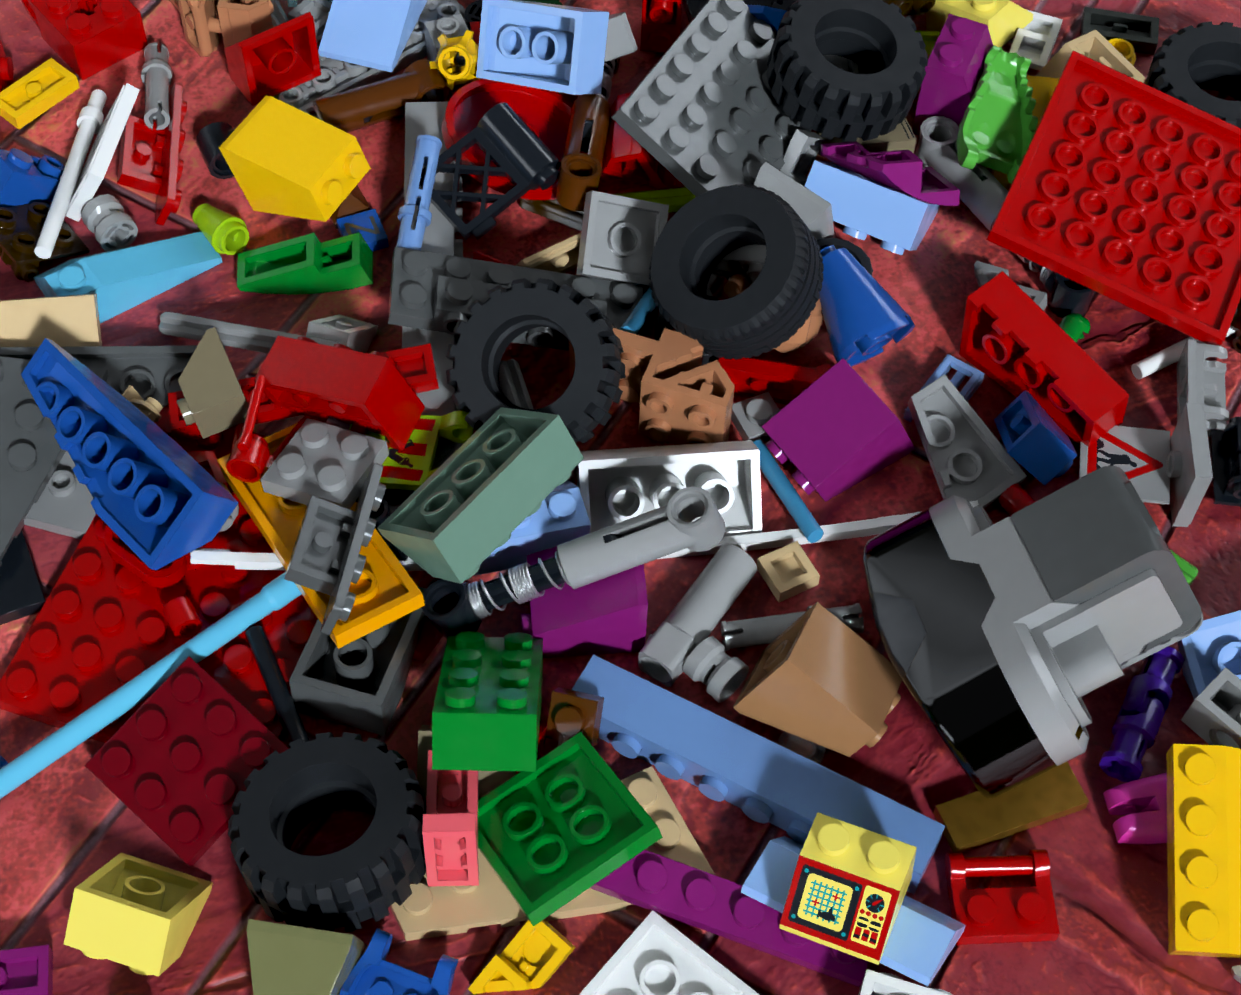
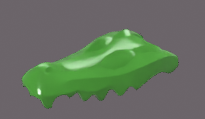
M994 45L987 51L983 74L972 100L965 110L958 130L956 145L958 162L961 167L972 170L977 163L1007 174L1008 182L1012 183L1038 124V117L1032 115L1036 105V99L1032 98L1033 87L1027 86V71L1031 65V59L1023 56L1020 57L1016 52H1005L1002 50V47Z

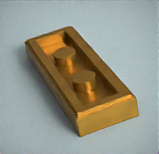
M1065 762L1059 766L1053 764L936 805L933 814L937 822L945 825L943 834L952 852L963 853L1086 809L1089 800L1068 762Z

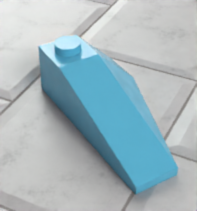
M200 231L74 258L35 276L34 280L45 297L97 294L99 321L101 324L223 263L220 254L214 250Z

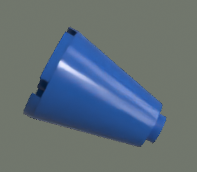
M830 245L821 250L824 270L822 272L823 281L819 298L823 320L837 363L844 358L851 367L861 364L884 352L882 347L892 339L895 343H898L914 329L915 324L907 312L846 248L836 249L834 245Z

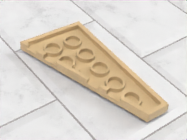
M653 766L622 779L621 782L656 823L663 837L645 850L715 875ZM479 849V886L428 887L427 873L425 872L418 884L410 883L412 894L403 904L399 906L394 902L389 906L406 941L467 933L469 928L501 924V928L520 925V921L529 919ZM589 888L549 915L547 921L626 910L627 906L634 904Z

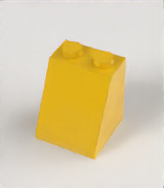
M265 96L219 147L253 211L326 222L371 169L355 136L272 96Z

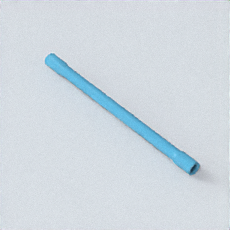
M286 571L266 584L259 593L2 767L0 769V799L151 696L189 656L196 663H199L271 612L280 610L302 595L294 582L284 579Z

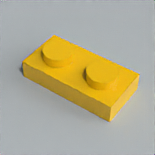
M48 59L0 92V116L20 130L78 90L80 86L77 76L54 59Z

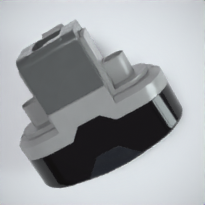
M1117 466L1099 468L995 524L992 523L981 504L973 508L967 499L952 495L870 539L863 548V566L875 625L888 657L955 759L978 791L986 798H995L1085 753L1090 738L1085 726L1093 722L1081 697L1123 676V669L1190 636L1199 629L1204 619L1201 607L1159 529L1131 481H1129L1125 472Z

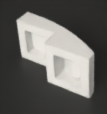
M1028 10L1033 13V20L1023 29L1018 28L1009 53L1016 52L1020 57L1023 56L1031 59L1029 68L1041 71L1049 61L1063 19Z

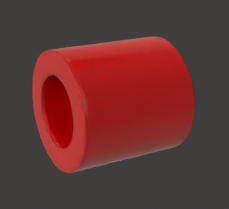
M1018 483L1007 488L998 499V503L1010 516L1036 502Z
M178 597L169 601L164 606L163 613L176 638L190 637L201 629L202 622L190 598Z

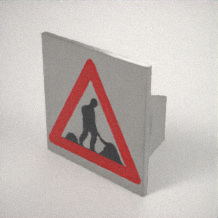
M1115 425L1089 447L1080 442L1079 479L1099 468L1117 466L1125 472L1143 503L1169 505L1170 478L1167 475V458L1170 452V431Z

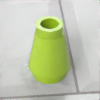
M208 203L201 204L195 209L193 222L198 226L217 253L235 255L246 247L249 241V232L241 218Z

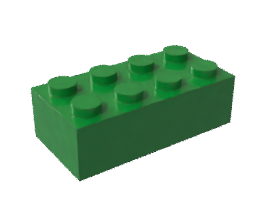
M474 631L461 632L456 636H448L432 711V770L536 772L542 702L543 638H533L532 635L522 632L509 633L504 637H485L484 634Z

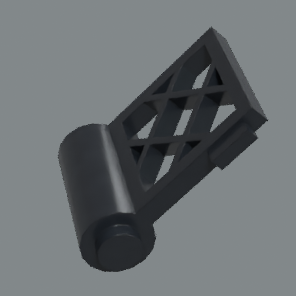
M502 102L487 111L480 119L476 128L439 156L436 174L438 172L454 173L453 191L433 189L431 202L465 240L472 235L479 240L497 225L494 218L530 189L536 190L541 188L545 190L552 186L559 177L558 170L561 162L507 103ZM475 143L486 154L485 166L461 165L462 154ZM491 160L497 167H490ZM426 167L422 169L419 183V189L421 190ZM460 174L484 175L482 193L458 192ZM489 176L507 177L515 185L504 195L488 194ZM444 200H452L451 207ZM457 201L481 202L480 214L465 224L456 214ZM487 203H493L488 208H486Z

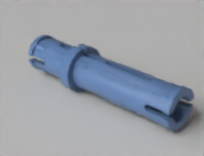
M419 135L416 138V148L409 174L404 206L399 208L397 216L401 223L396 247L421 251L425 228L431 224L432 213L429 211L435 183L439 153L442 147V141L431 135ZM423 166H425L426 169L421 190L419 189V183ZM415 205H417V206H418V211H417V216H416V220H415L414 230H412V229H411V225H412V220H413Z

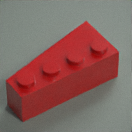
M1003 271L967 296L959 351L960 356L984 372L1015 397H1018L1024 390L1029 392L1062 431L1078 444L1082 442L1089 447L1115 425L1120 426L1123 423L1129 394Z

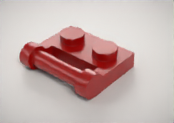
M1046 849L1029 850L1028 855L964 857L962 852L946 853L945 875L951 915L953 919L966 925L956 945L1057 940L1060 930L1050 880V860ZM1029 875L1031 886L967 889L965 878Z

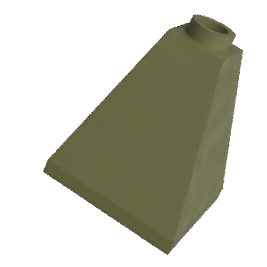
M248 919L246 931L253 995H339L342 985L364 954L368 945L353 934Z

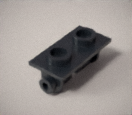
M1234 417L1229 420V424L1225 427L1224 431L1212 429L1210 431L1214 504L1241 507V417Z

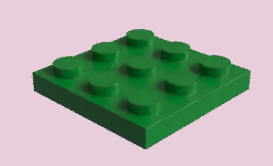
M579 732L537 760L536 772H519L478 800V849L533 926L663 838L656 823L582 732Z

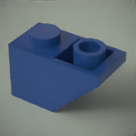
M12 148L10 151L0 149V207L31 204L33 202H52L65 166L56 158L48 155H43L41 158L28 155L15 148Z

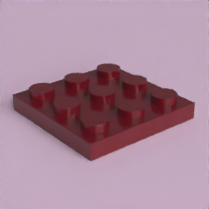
M189 656L84 766L186 864L193 866L228 829V821L234 815L231 807L236 794L239 791L246 792L247 789L244 781L255 768L260 771L265 766L263 760L277 750L281 754L289 748Z

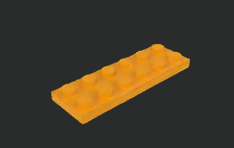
M297 423L264 438L268 443L270 454L276 450ZM230 454L217 459L224 478L287 571L307 505L264 492L261 479L251 483L234 478L226 468ZM356 501L352 505L350 510L355 511L357 505ZM376 528L368 546H361L359 554L366 556V562L357 584L351 582L349 592L356 594L351 613L346 622L338 620L329 635L338 649L425 606L422 592ZM295 583L322 624L330 595Z

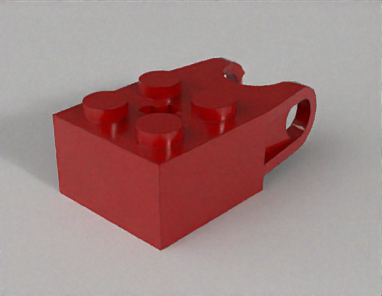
M21 0L26 11L40 30L42 38L82 81L143 50L148 45L141 13L129 0Z

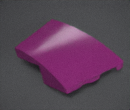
M857 141L821 144V155L852 172L931 204L959 206L960 189L932 167H923V161L910 150L870 153Z

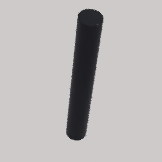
M253 626L245 632V636L289 743L303 738L304 742L310 741L263 627Z

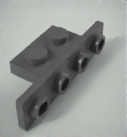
M374 463L362 486L355 511L315 496L311 497L306 507L284 579L330 595L320 630L321 633L330 635L338 620L346 622L351 613L356 594L349 592L351 582L357 584L366 562V556L359 554L361 546L367 547L371 540L377 520L369 518L371 510L377 512L386 490V485L379 483L383 465Z

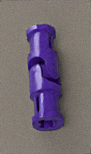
M1166 647L1142 659L1143 664L1139 674L1131 679L1127 694L1112 727L1114 738L1109 750L1103 753L1099 763L1102 771L1108 776L1123 782L1140 779L1143 771L1141 762L1146 749L1151 748L1155 743L1163 716L1172 698L1171 684L1175 674L1180 673L1185 661L1182 654L1175 648Z

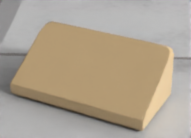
M581 233L521 260L515 266L566 273L577 267Z

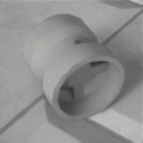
M99 195L91 199L83 208L81 214L83 223L92 233H95L97 242L105 251L126 248L137 237L138 228L136 223L127 213H124L123 206L113 195Z
M710 636L699 643L690 653L683 665L682 671L694 682H703L706 685V692L719 703L729 698L740 687L749 672V667L738 657L728 656L725 653V646L715 637Z

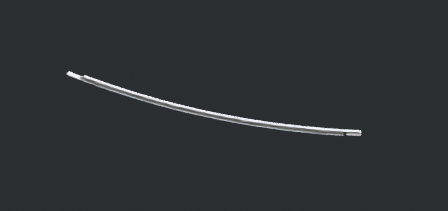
M978 500L970 501L973 508L979 505ZM929 510L822 525L820 527L824 535L819 541L814 543L913 530L935 525ZM800 528L724 536L717 546L708 551L696 552L685 548L658 559L716 554L721 546L725 544L735 545L744 551L784 547L795 541H798L800 545L811 543L808 542ZM197 548L190 552V564L234 565L235 569L286 571L275 553L230 552V549ZM409 557L407 561H399L406 571H425Z

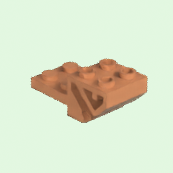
M169 0L180 12L186 41L200 57H210L213 51H217L222 37L224 47L227 48L274 27L271 18L274 8L271 0Z
M613 328L614 334L620 339L624 351L620 354L621 362L625 364V378L620 379L618 387L623 391L620 399L629 403L636 402L640 404L638 433L647 435L655 441H666L676 445L728 441L735 386L718 360L702 365L704 347L697 339L694 340L680 332L664 328L659 341ZM569 342V382L571 383L575 371V352Z

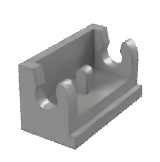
M1187 339L1177 363V422L1186 402L1202 403L1205 411L1207 434L1210 437L1211 429L1224 431L1227 426L1226 421L1229 420V411L1226 410L1225 387L1227 364L1216 360L1208 361L1206 358L1227 359L1228 350L1222 346L1196 343L1194 339Z

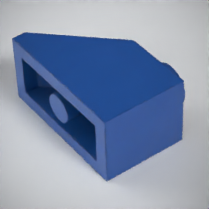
M1026 390L994 419L1007 453L1044 486L1054 477L1058 478L1065 474L1071 467L1073 459L1078 456L1069 437Z

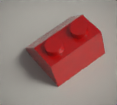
M310 12L224 48L229 76L252 106L258 104L265 96H276L321 75L314 19Z

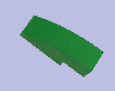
M360 232L322 243L315 233L238 254L237 287L240 291L287 295L318 294L349 290L373 284V252Z

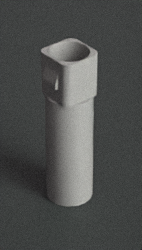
M731 544L721 546L667 618L660 624L653 635H649L646 644L638 653V666L642 672L667 687H671L680 674L683 673V665L690 653L699 643L708 638L756 574L757 565L747 552Z

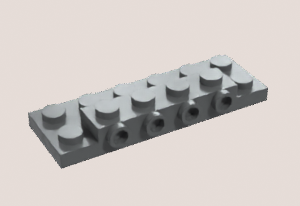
M395 247L392 257L387 324L458 335L453 332L457 322L460 319L467 323L473 314L467 308L476 299L482 303L490 299L488 290L498 285L505 289L511 288L512 280L526 278L531 283H536L538 278L553 280L560 286L566 284L577 290L598 307L614 328L620 329L642 298L643 286ZM644 325L637 335L644 337ZM537 327L527 330L512 341V343L532 345L537 348L569 351V340L561 332L549 327Z

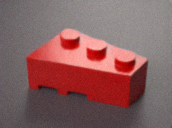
M278 335L254 379L256 382L259 374L265 375L266 381L263 392L275 405L326 423L329 416L353 424L350 431L365 435L367 430L386 436L390 441L389 446L402 452L425 408V405L396 369L394 360L386 354L378 351H371L370 354L358 352L338 343L333 346L318 344L304 336L294 339Z

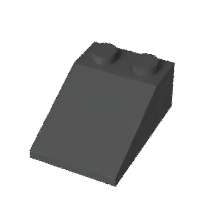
M418 586L422 594H424L426 588ZM422 608L339 649L329 635L320 632L322 624L318 619L289 679L291 695L297 711L385 736L401 699L426 615Z

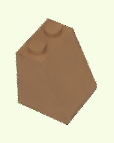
M816 602L763 650L733 708L742 715L850 757L864 745L869 748L873 747L883 737L888 728V725L884 723L885 718L895 708L901 698L897 691L902 679L887 658L819 602Z

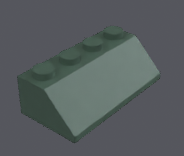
M501 407L377 529L382 536L432 577L462 584L478 572L480 564L496 548L501 547L510 539L511 533L526 517L538 511L542 501L557 486L570 478L571 471L584 457L559 415Z

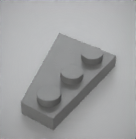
M945 374L910 397L907 404L943 500L956 495L967 499L969 502L978 500V504L986 508L999 499L1000 495L1011 485L1021 484L1025 480L1027 475L1007 453L1006 449Z

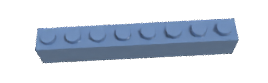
M593 654L571 690L604 697L598 738L612 744L618 753L632 759L638 757L654 765L657 771L665 777L673 780L682 779L698 787L699 791L711 800L718 802L725 800L741 808L743 813L750 819L763 824L769 822L785 830L790 838L802 845L805 843L818 812L915 846L917 850L913 874L907 889L908 892L915 894L939 844L945 825Z

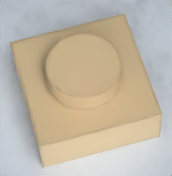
M798 541L757 558V570L778 603L819 584L820 575Z

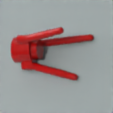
M263 374L257 376L245 422L236 425L231 454L226 464L227 471L234 478L243 482L253 483L259 481L263 472L266 473L307 418L313 419L309 416H304L276 450L270 454L267 441L261 436L253 434L266 377Z

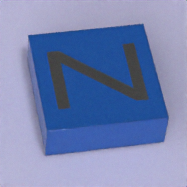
M376 209L336 219L337 229L341 237L360 232L372 252L389 247L388 237Z

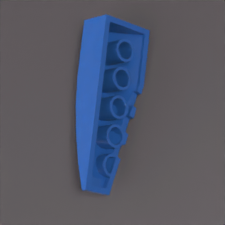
M45 338L21 373V376L42 415L50 418L57 431L54 437L60 448L68 451L75 464L72 470L79 483L85 484L93 497L90 503L96 514L152 570H158L212 541L239 502L178 443L124 396L54 341Z

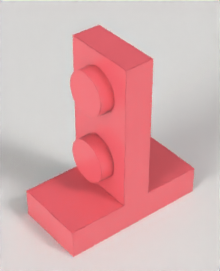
M428 750L426 814H423L422 826L428 887L479 886V771L432 770V750Z

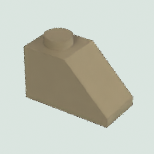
M215 327L210 328L204 333L178 379L184 398L177 400L181 414L187 426L196 423L203 439L244 423L249 407Z

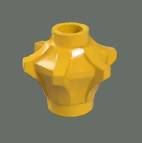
M468 29L463 36L448 38L444 33L437 38L440 48L436 60L429 62L430 69H438L447 80V86L452 91H454L458 84L470 83L481 79L476 78L479 46L472 39L474 32ZM458 53L459 56H463L465 59V65L463 66L457 63L456 56Z

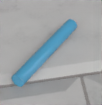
M650 288L647 289L620 330L638 334L656 307Z
M762 440L754 441L753 443L760 451V469L808 542L814 543L819 541L824 535L823 530Z

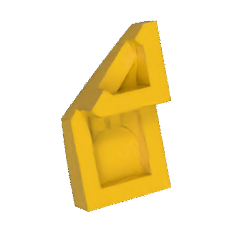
M545 919L535 926L528 920L503 952L496 954L468 990L473 994L542 988L576 947Z

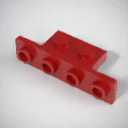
M174 83L169 93L170 124L168 127L156 130V122H153V128L151 129L145 124L143 118L129 115L121 135L117 184L156 194L155 224L164 226L170 213H177L182 197V191L176 189V185L181 178L184 161L178 159V154L181 152L185 141L186 133L185 130L180 129V124H182L186 115L187 101L182 100L183 85Z

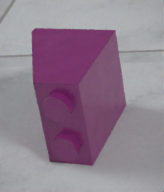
M952 14L948 15L929 56L928 65L925 66L926 75L921 84L912 127L914 135L919 136L923 121L933 116H944L953 120L958 127L960 126L965 110L972 100L983 74L987 51L993 46L987 25Z
M844 358L762 426L771 438L765 446L781 464L789 460L794 465L797 471L791 476L808 496L813 491H816L825 502L898 461L915 449L898 417Z
M557 546L527 555V563L531 566L538 563V558L545 561L555 557ZM644 564L577 589H573L566 582L561 590L555 587L546 589L543 596H538V598L529 601L530 613L521 614L522 633L530 634L533 638H543V658L640 652L646 642L648 614Z

